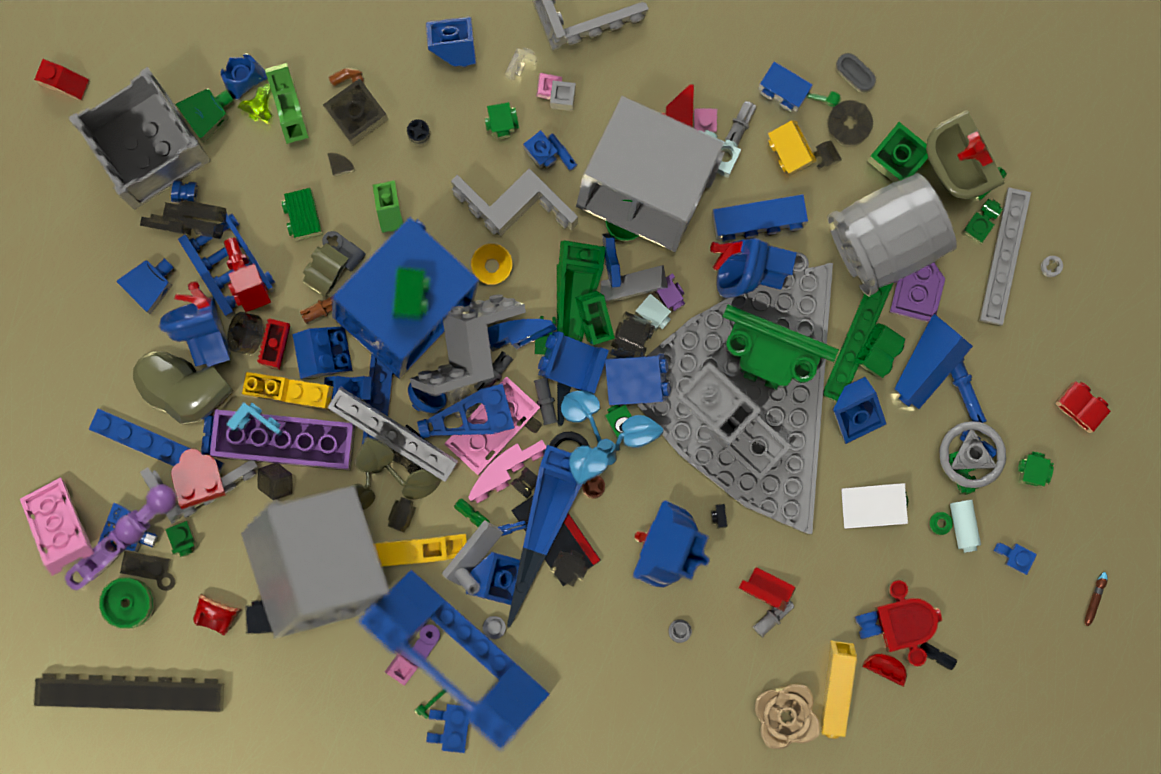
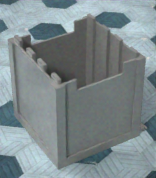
M148 67L140 71L141 74L130 81L132 84L91 110L87 108L81 113H75L69 117L73 126L83 135L115 184L114 189L118 195L134 210L170 188L174 180L181 181L211 161L164 88Z

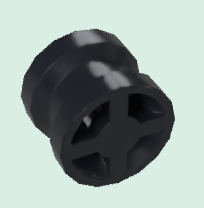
M416 119L409 123L407 134L410 141L421 145L429 140L430 130L425 121Z

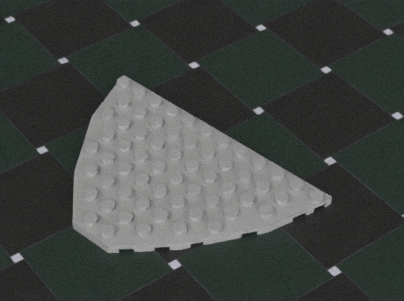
M833 263L806 268L802 272H793L792 275L786 276L781 290L759 285L750 293L742 294L739 297L727 298L701 314L692 317L647 355L656 356L664 354V359H667L668 373H666V382L670 383V396L664 402L638 403V407L646 417H649L663 428L664 433L662 436L679 456L742 506L812 535L826 359L820 358L814 378L806 383H798L792 378L788 386L778 388L776 391L764 386L765 382L757 379L756 382L750 381L743 377L744 373L738 368L740 357H734L727 351L726 341L735 322L723 318V314L727 304L827 344ZM708 363L712 364L761 409L757 415L791 445L760 481L709 434L711 428L677 398ZM708 389L704 392L703 397L707 402H714L717 399V394L714 390ZM756 441L752 444V450L756 454H762L765 446L762 442Z

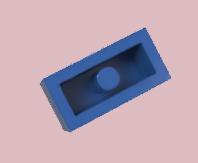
M773 62L758 89L761 90V94L770 100L774 98L781 102L780 106L790 112L792 110L797 112L813 84L778 63Z

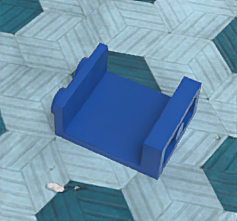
M552 332V335L548 336L545 344L547 348L545 356H542L538 364V369H540L538 375L577 390L595 394L609 350L602 347H593L564 336L562 332Z
M664 354L631 358L610 357L605 359L609 405L664 402L670 396V383L666 382L668 361L664 359Z

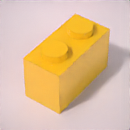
M791 120L768 133L770 137L768 140L769 145L774 152H778L781 158L778 161L784 172L787 171L788 174H794L817 161L797 121Z

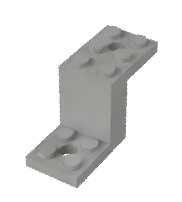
M530 169L491 206L479 197L458 175L451 180L453 195L461 203L466 201L469 204V211L477 219L482 217L485 220V227L493 235L498 233L502 236L538 200L541 201L540 205L547 212L552 210L556 214V221L563 228L568 226L572 230L578 224V216Z
M493 295L489 297L490 300H476L470 302V305L466 307H453L443 318L449 364L441 365L435 371L419 372L418 376L410 378L411 387L435 396L493 378L494 373L487 324L526 313L525 304L515 301L514 298Z
M710 363L677 396L684 405L711 428L709 434L759 481L791 447L757 415L761 409ZM712 389L716 392L717 399L714 402H707L704 399L703 394L706 390ZM760 441L764 444L765 450L762 454L753 452L752 444L754 442Z

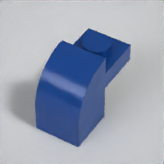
M369 376L324 377V385L334 387L331 401L340 387L364 402L371 400L373 386Z

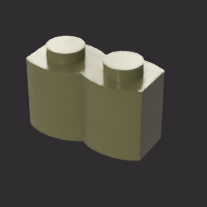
M327 243L322 248L318 246L311 255L312 263L310 262L303 271L305 275L303 283L324 297L333 290L349 258Z

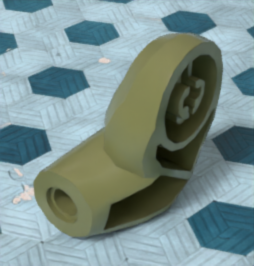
M153 351L145 354L137 361L133 368V380L142 398L154 409L167 413L182 425L203 421L233 391L212 366L196 371L190 362L166 351Z

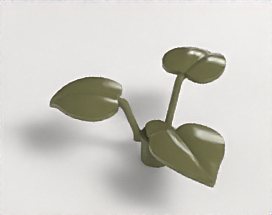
M366 437L355 460L356 467L366 472L365 486L361 484H354L352 486L355 488L363 511L371 506L375 499L374 491L369 489L370 472L379 473L386 467L402 486H405L402 494L408 499H421L430 495L439 486L441 479L427 470H417L408 476L407 482L403 481L389 465L394 458L392 449L378 440Z

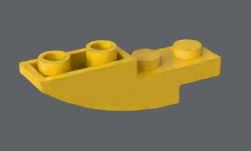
M246 372L242 395L312 408L328 409L334 387Z
M466 534L373 543L380 566H393L454 559L467 543Z

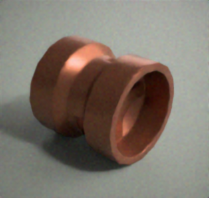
M600 476L587 480L582 485L583 493L592 499L599 498L605 491L604 480Z

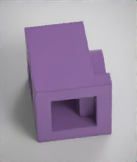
M672 273L666 277L668 288L657 290L655 293L664 306L669 310L673 309L676 311L685 305L684 298L682 297L685 293L678 282L673 283L675 276Z

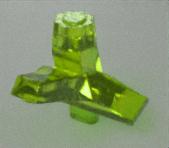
M265 84L264 87L258 88L254 98L242 100L237 108L250 113L249 118L253 120L260 118L268 122L273 116L267 105L271 91L270 86Z

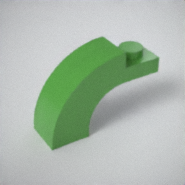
M284 63L266 68L265 72L276 104L286 144L309 138L288 64Z

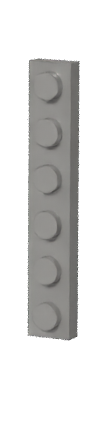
M1014 188L1007 189L979 321L1003 325L1031 192Z
M342 387L339 388L328 406V409L444 482L458 462L455 458Z

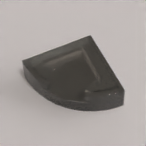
M328 153L333 177L355 171L352 162L348 158L337 153Z

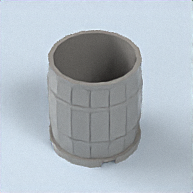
M919 173L891 183L857 200L841 212L836 210L827 216L829 224L834 222L835 229L831 230V234L848 271L853 278L859 276L863 283L859 285V288L868 297L877 293L879 288L916 273L957 248L953 227L941 201L928 181Z

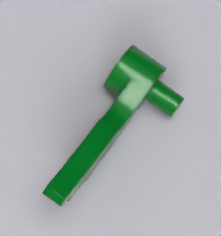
M443 689L425 706L421 704L414 711L419 716L422 715L427 719L429 715L425 711L447 691Z

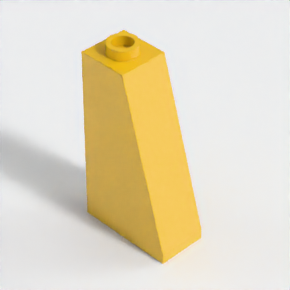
M830 642L821 719L822 734L829 738L845 737L857 659L854 643Z

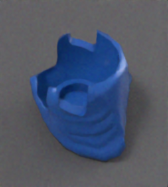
M246 53L243 54L244 58L230 57L226 70L221 69V77L230 96L235 100H239L253 86L267 80L263 67L251 55Z

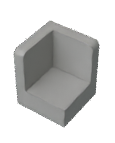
M553 81L550 108L573 111L576 84Z

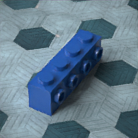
M803 194L718 208L712 211L716 239H722V242L736 240V236L745 235V238L757 237L759 232L767 231L768 235L777 234L784 228H790V231L800 230L808 222Z

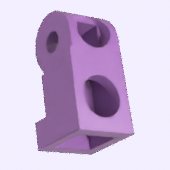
M426 625L420 631V638L413 648L425 659L440 639L439 629L434 625ZM401 652V655H402V656H404L405 658H407L408 660H410L412 663H414L415 665H417V664H416L413 660H411L404 652Z

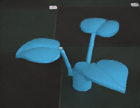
M574 391L564 396L561 405L564 418L570 422H582L588 417L598 442L597 447L593 449L588 446H580L570 456L571 472L579 485L598 476L608 465L616 462V451L620 450V443L623 438L626 446L641 447L660 437L664 433L663 428L649 417L643 415L632 416L624 421L622 425L624 433L619 434L617 442L614 444L611 440L601 439L592 416V414L600 410L599 400L594 394L587 391Z

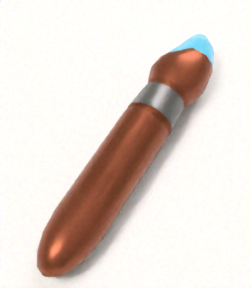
M1103 572L1096 581V587L1085 616L1086 626H1090L1095 618L1103 590L1108 582L1106 572Z

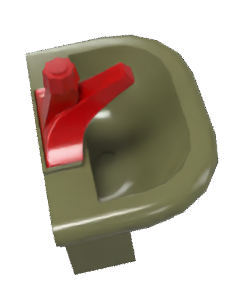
M968 110L940 123L931 131L927 138V154L941 184L948 193L957 198L971 199L1005 184Z

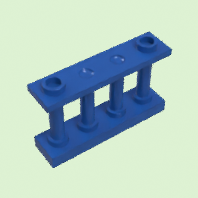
M224 210L221 212L225 219L222 223L196 239L194 237L189 239L185 234L178 238L222 312L229 319L236 314L233 308L236 307L235 304L237 303L234 296L230 297L228 295L225 297L221 289L224 288L226 283L231 281L229 274L234 272V270L232 269L222 276L214 278L209 271L212 269V265L228 256L226 248H222L208 258H201L197 252L200 250V246L231 228L237 238L239 247L243 248L249 257V263L246 264V267L253 264L256 265L265 286H267L270 292L275 290L272 286L275 281L269 271L264 273L236 228L239 226V223L234 215H228Z

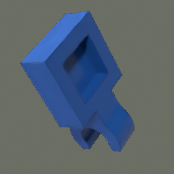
M997 543L993 550L1007 558L1005 565L1024 575L1028 574L1037 556L1036 553L1018 544H1014L1011 549L1002 543Z

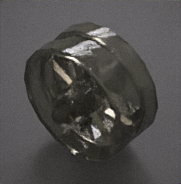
M239 312L233 317L227 333V343L231 351L246 355H252L256 352L263 336V322L260 316Z

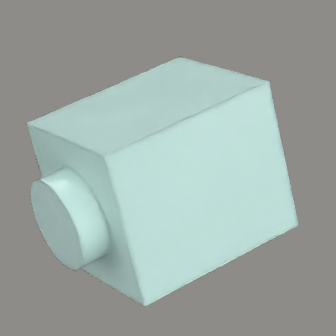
M651 294L635 311V314L655 331L659 327L663 330L671 321V318L668 317L671 311Z

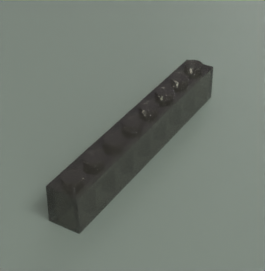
M42 673V678H35L34 706L223 711L224 683H218V679L204 678V683L195 682V678H181V682H172V677H158V681H149L148 676H135V681L126 680V676L112 675V680H102L103 675H89L88 679H79L80 674H65V678H56L54 673Z

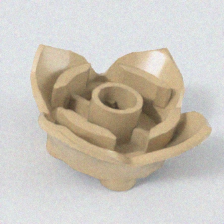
M790 685L781 691H766L757 698L755 711L761 721L762 738L769 748L783 749L793 742L808 743L819 736L820 724L817 716L812 711L813 696L807 686ZM790 710L792 720L790 722L787 720L786 723H783L781 713Z

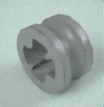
M1049 256L1041 263V271L1047 277H1055L1063 269V262L1057 256ZM1049 261H1053V264L1056 262L1058 267L1054 269L1055 272H1051V269L1047 270L1046 266L1049 264Z

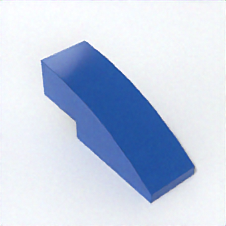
M544 319L512 320L487 328L491 351H495L509 343L516 349H519L557 330L556 325L551 320Z

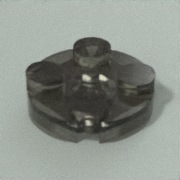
M854 100L842 101L834 106L827 119V129L830 136L843 146L850 147L861 144L868 138L873 128V117L867 106ZM848 118L856 121L853 129H849L848 125H844Z

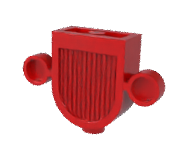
M896 580L889 586V593L895 598L896 602L875 607L879 625L882 627L887 652L909 647L907 654L908 662L913 666H922L927 660V655L923 649L918 648V645L929 641L934 636L938 622L942 621L939 608L934 609L925 600L918 598L905 599L908 593V586L904 581Z

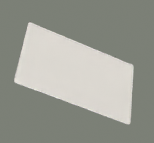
M904 483L841 489L845 529L908 523Z

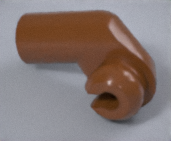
M344 68L329 76L333 86L345 80H352L353 85L356 86L364 82L363 73L357 69Z

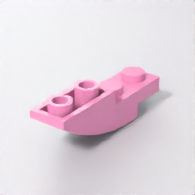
M543 440L523 451L517 443L498 456L485 469L473 486L469 495L470 501L476 500L478 504L489 498L488 493L494 489L499 492L509 486L508 482L511 480L508 471L512 470L514 473L525 467L524 462L532 459L534 462L543 457V451L546 449Z

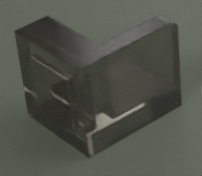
M276 463L258 468L257 487L272 500L292 494L293 474Z

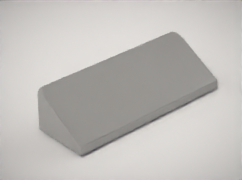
M664 265L621 276L620 287H612L609 279L601 281L600 293L604 295L605 302L610 303L668 288Z

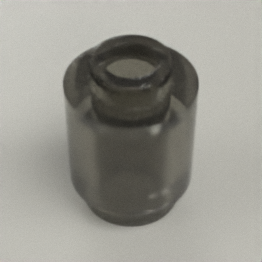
M403 497L400 498V501L395 500L387 519L389 521L388 527L405 533L416 511V507L413 506L414 501Z

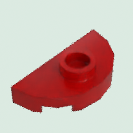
M875 654L869 656L864 661L862 667L904 687L907 671L904 665L895 657L886 654Z

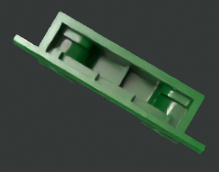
M727 304L723 314V318L735 322L727 338L726 347L729 354L734 357H740L738 368L744 373L743 377L753 382H756L757 379L765 382L764 386L777 391L778 388H785L792 381V378L798 383L809 382L816 374L820 358L834 363L839 352L837 348Z

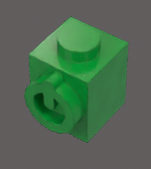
M509 102L487 106L489 117L485 118L487 131H492V137L497 136V139L511 137L512 133H515L514 129H519L516 107L510 108Z
M1032 451L1031 455H1025L1024 459L1021 458L1019 461L1018 472H1021L1019 483L1040 488L1045 487V484L1049 485L1053 475L1054 463H1051L1050 459H1046L1045 454Z

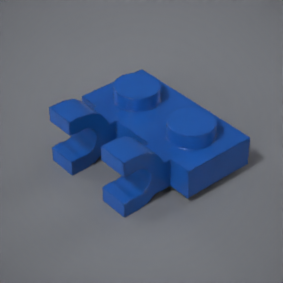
M447 704L446 711L430 709L429 719L445 720L443 734L427 732L426 742L442 744V751L465 753L468 721L465 717L469 714L466 710L467 708L460 705Z

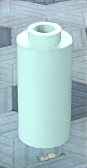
M973 500L951 503L950 508L958 549H963L964 553L977 551V546L981 545Z

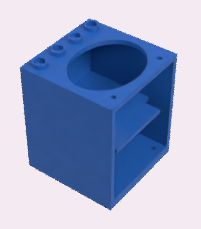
M411 217L332 297V318L399 379L445 332L443 318L455 306H469L470 302L474 301L479 279L425 231L426 227L419 220L416 219L414 221ZM397 267L426 270L425 277H430L429 290L423 293V300H427L426 314H421V321L392 318Z

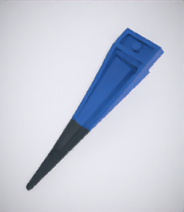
M550 445L546 446L538 471L507 623L508 628L511 627L582 486L576 482L571 472L570 456L572 453Z

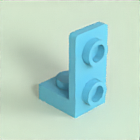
M243 403L226 424L236 432L239 428L243 430L251 419L248 417L252 414L279 436L283 433L278 429L281 425L271 417L268 420L260 415L262 410L253 403L249 406Z

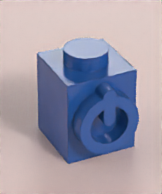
M541 130L523 144L524 150L540 169L544 166L548 168L557 161V149Z

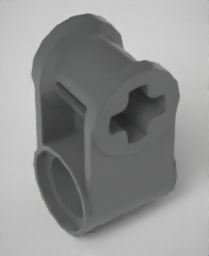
M327 232L322 238L323 246L326 243L329 245V238L332 240L338 238V246L332 245L331 247L349 258L345 268L352 272L366 254L338 232Z

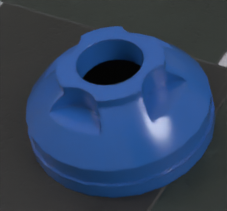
M411 382L408 385L409 399L412 402L413 408L417 411L437 413L446 405L447 398L445 392L434 396L411 387Z

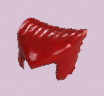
M200 594L193 622L197 626L207 627L225 636L235 618L241 612V608L226 606Z

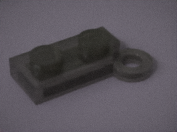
M124 550L120 573L157 580L158 587L163 591L172 590L176 584L175 577L168 573L171 559ZM165 577L170 579L168 586L162 584V580Z

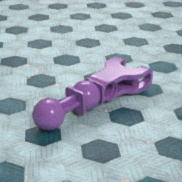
M156 485L151 488L147 494V504L140 511L133 510L128 515L121 517L116 523L115 529L110 532V535L92 549L94 554L85 559L82 558L66 573L65 581L67 585L74 590L83 588L106 570L127 546L140 541L144 531L150 528L148 521L156 514L168 513L174 508L176 495L173 489L166 485ZM111 540L117 543V549L111 545ZM76 571L84 578L80 583L73 579Z

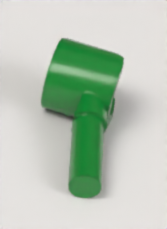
M831 91L828 97L808 93L809 99L825 102L833 108L841 100L840 94Z

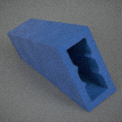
M935 314L931 317L894 388L901 394L899 399L908 407L913 404L920 409L973 347Z

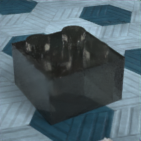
M360 78L323 104L324 109L351 146L388 120L387 114Z

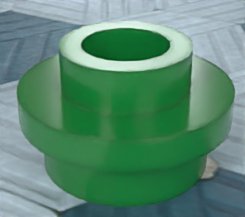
M938 512L930 518L929 526L935 534L944 535L952 529L953 521L947 513ZM939 519H943L945 521V526L943 528H940L937 525Z

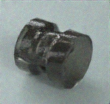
M525 467L521 472V476L514 479L511 485L528 499L535 488L537 476ZM522 480H524L530 487H527L522 482Z

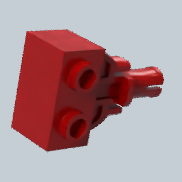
M229 238L225 240L224 245L229 257L227 266L230 270H234V272L229 274L231 283H228V286L237 306L242 305L245 312H249L272 303L256 265L253 264L246 267L249 261L246 254H242L237 239Z

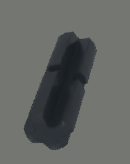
M927 642L919 647L926 652L929 659L936 660V663L949 670H953L957 664V659L945 652H939L938 648Z

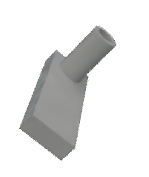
M484 520L442 572L444 577L460 586L462 585L468 594H476L480 589V585L470 573L503 534L501 529Z

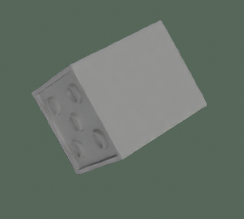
M622 96L583 175L576 207L676 252L705 188L710 189L725 153L721 150L724 142Z
M354 486L283 504L280 501L272 502L266 505L267 508L260 511V515L253 518L254 521L247 524V528L241 533L275 639L360 616L389 593Z

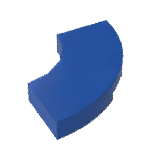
M610 233L602 234L603 246L605 247L608 277L612 287H620V264L616 253L615 238Z

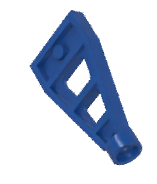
M503 383L480 389L429 419L417 421L419 433L423 439L434 435L495 434L515 428ZM477 403H482L486 409L487 422L484 424L470 423L466 416L467 409ZM459 412L463 425L457 428H447L444 418L447 415ZM428 423H431L433 425V430L431 432Z

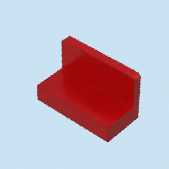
M756 567L748 582L742 580L739 589L784 612L796 587Z

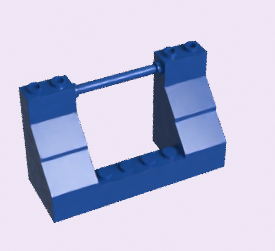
M410 570L389 590L386 596L381 598L376 604H373L358 621L393 654L404 652L462 706L467 708L466 710L469 714L465 719L500 750L503 749L550 695L546 689L413 570ZM431 619L499 680L479 703L475 700L472 702L409 645Z

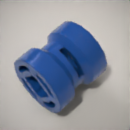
M174 180L171 190L172 203H180L183 199L187 204L195 205L198 195V183L189 182L184 185L182 181Z
M877 611L855 616L856 624L862 627L859 631L861 639L883 633L882 627L876 625L878 619Z

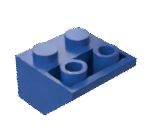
M342 326L309 328L292 334L300 379L319 378L353 371L346 331Z

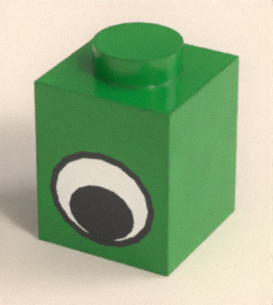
M614 405L607 409L608 414L605 415V419L616 439H618L619 434L624 433L622 430L624 421L632 417L626 405L621 407L620 405Z

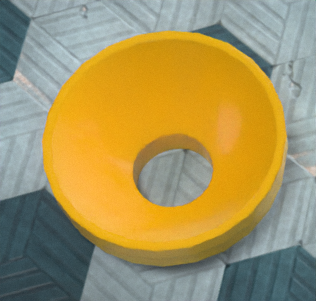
M488 243L482 245L474 252L471 259V269L474 276L480 282L487 285L500 284L511 273L512 258L503 246ZM491 259L499 263L498 270L493 273L488 272L485 268L486 262Z

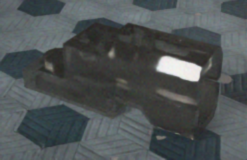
M186 200L179 204L165 202L163 216L151 214L150 218L141 217L140 226L191 235L193 229L196 235L221 239L224 225L192 218L196 217L225 223L227 211L223 207Z

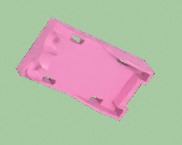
M507 376L500 384L503 383L515 428L495 434L452 435L445 442V445L478 476L540 409ZM481 403L467 420L472 424L486 423L488 417L485 406ZM525 416L527 419L521 426L516 425ZM494 450L496 453L489 460H486L487 455Z
M62 478L20 499L44 566L52 576L62 571V567L81 557L85 559L94 554ZM31 514L35 516L34 520L31 518Z

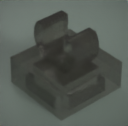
M831 140L822 142L816 146L818 151L813 152L815 157L820 155L823 159L822 163L817 165L818 168L835 165L842 160Z

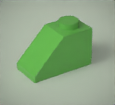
M395 180L373 185L381 232L398 230L403 225V218Z

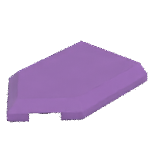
M935 262L897 281L890 309L891 313L929 322L934 314L937 315L945 277Z

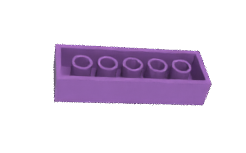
M215 410L210 456L351 471L355 425L352 423L260 414L266 420L271 417L281 425L278 429L283 433L279 436L250 414L248 418L251 420L243 430L239 428L236 432L226 425L236 412Z

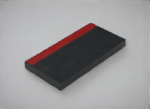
M533 496L511 510L519 522H526V524H523L526 526L528 525ZM567 513L545 557V561L563 587L601 561L575 521Z

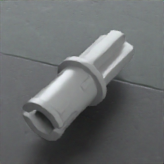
M748 101L744 102L737 118L733 119L734 124L725 141L730 140L739 145L745 130L750 127L748 124L756 110V105Z
M790 600L784 612L775 607L771 611L767 610L768 614L753 626L754 630L763 638L776 624H781L780 620L794 608V604Z

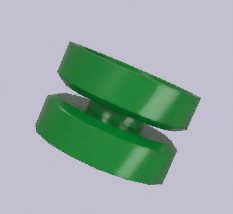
M118 578L111 581L103 589L99 598V609L103 618L110 625L117 628H137L144 625L151 618L155 609V597L151 588L145 582L135 578ZM128 599L130 601V605L128 607H124V602H127Z

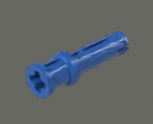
M963 358L951 372L953 377L952 383L955 387L958 386L971 420L980 423L987 422L970 382L972 381V376L968 374L963 362L965 358Z

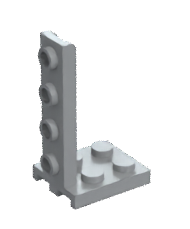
M533 0L552 50L561 48V45L569 43V45L578 43L582 40V37L588 35L590 37L598 36L603 33L602 30L608 28L611 30L618 29L623 26V23L628 21L632 23L641 21L648 11L647 4L640 2L563 29L564 21L561 13L556 12L554 4H556L555 0Z
M253 460L246 462L221 478L225 494L236 488L235 483L241 479L247 481L256 475L255 471L258 470V466ZM147 467L140 472L149 489L156 485H164L155 470L151 472ZM212 499L203 503L205 506H207L216 499ZM203 503L181 509L178 504L165 514L171 524H173L182 516L187 518L197 512L196 507Z

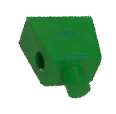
M209 88L175 105L204 143L228 120L229 116L223 108L234 100L227 90L214 97Z

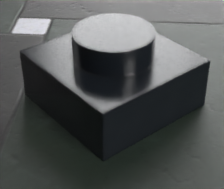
M725 504L715 505V510H711L712 524H716L717 529L727 528Z

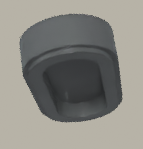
M850 53L843 54L838 58L836 69L848 83L862 93L872 90L876 83V77L865 64Z

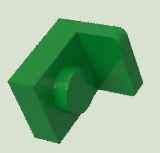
M188 521L165 529L173 549L171 550L173 555L179 554L180 557L192 554V549L198 547Z

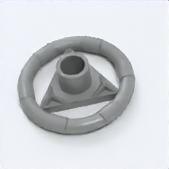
M964 422L950 429L943 438L940 446V462L943 470L953 482L968 488H980L995 481L1002 473L1006 463V448L1002 438L992 427L980 422ZM970 430L952 465H950L949 445L951 441L964 431ZM974 430L982 432L994 441L997 447V464L994 463ZM994 468L992 472L976 480L967 479L954 471L955 469Z

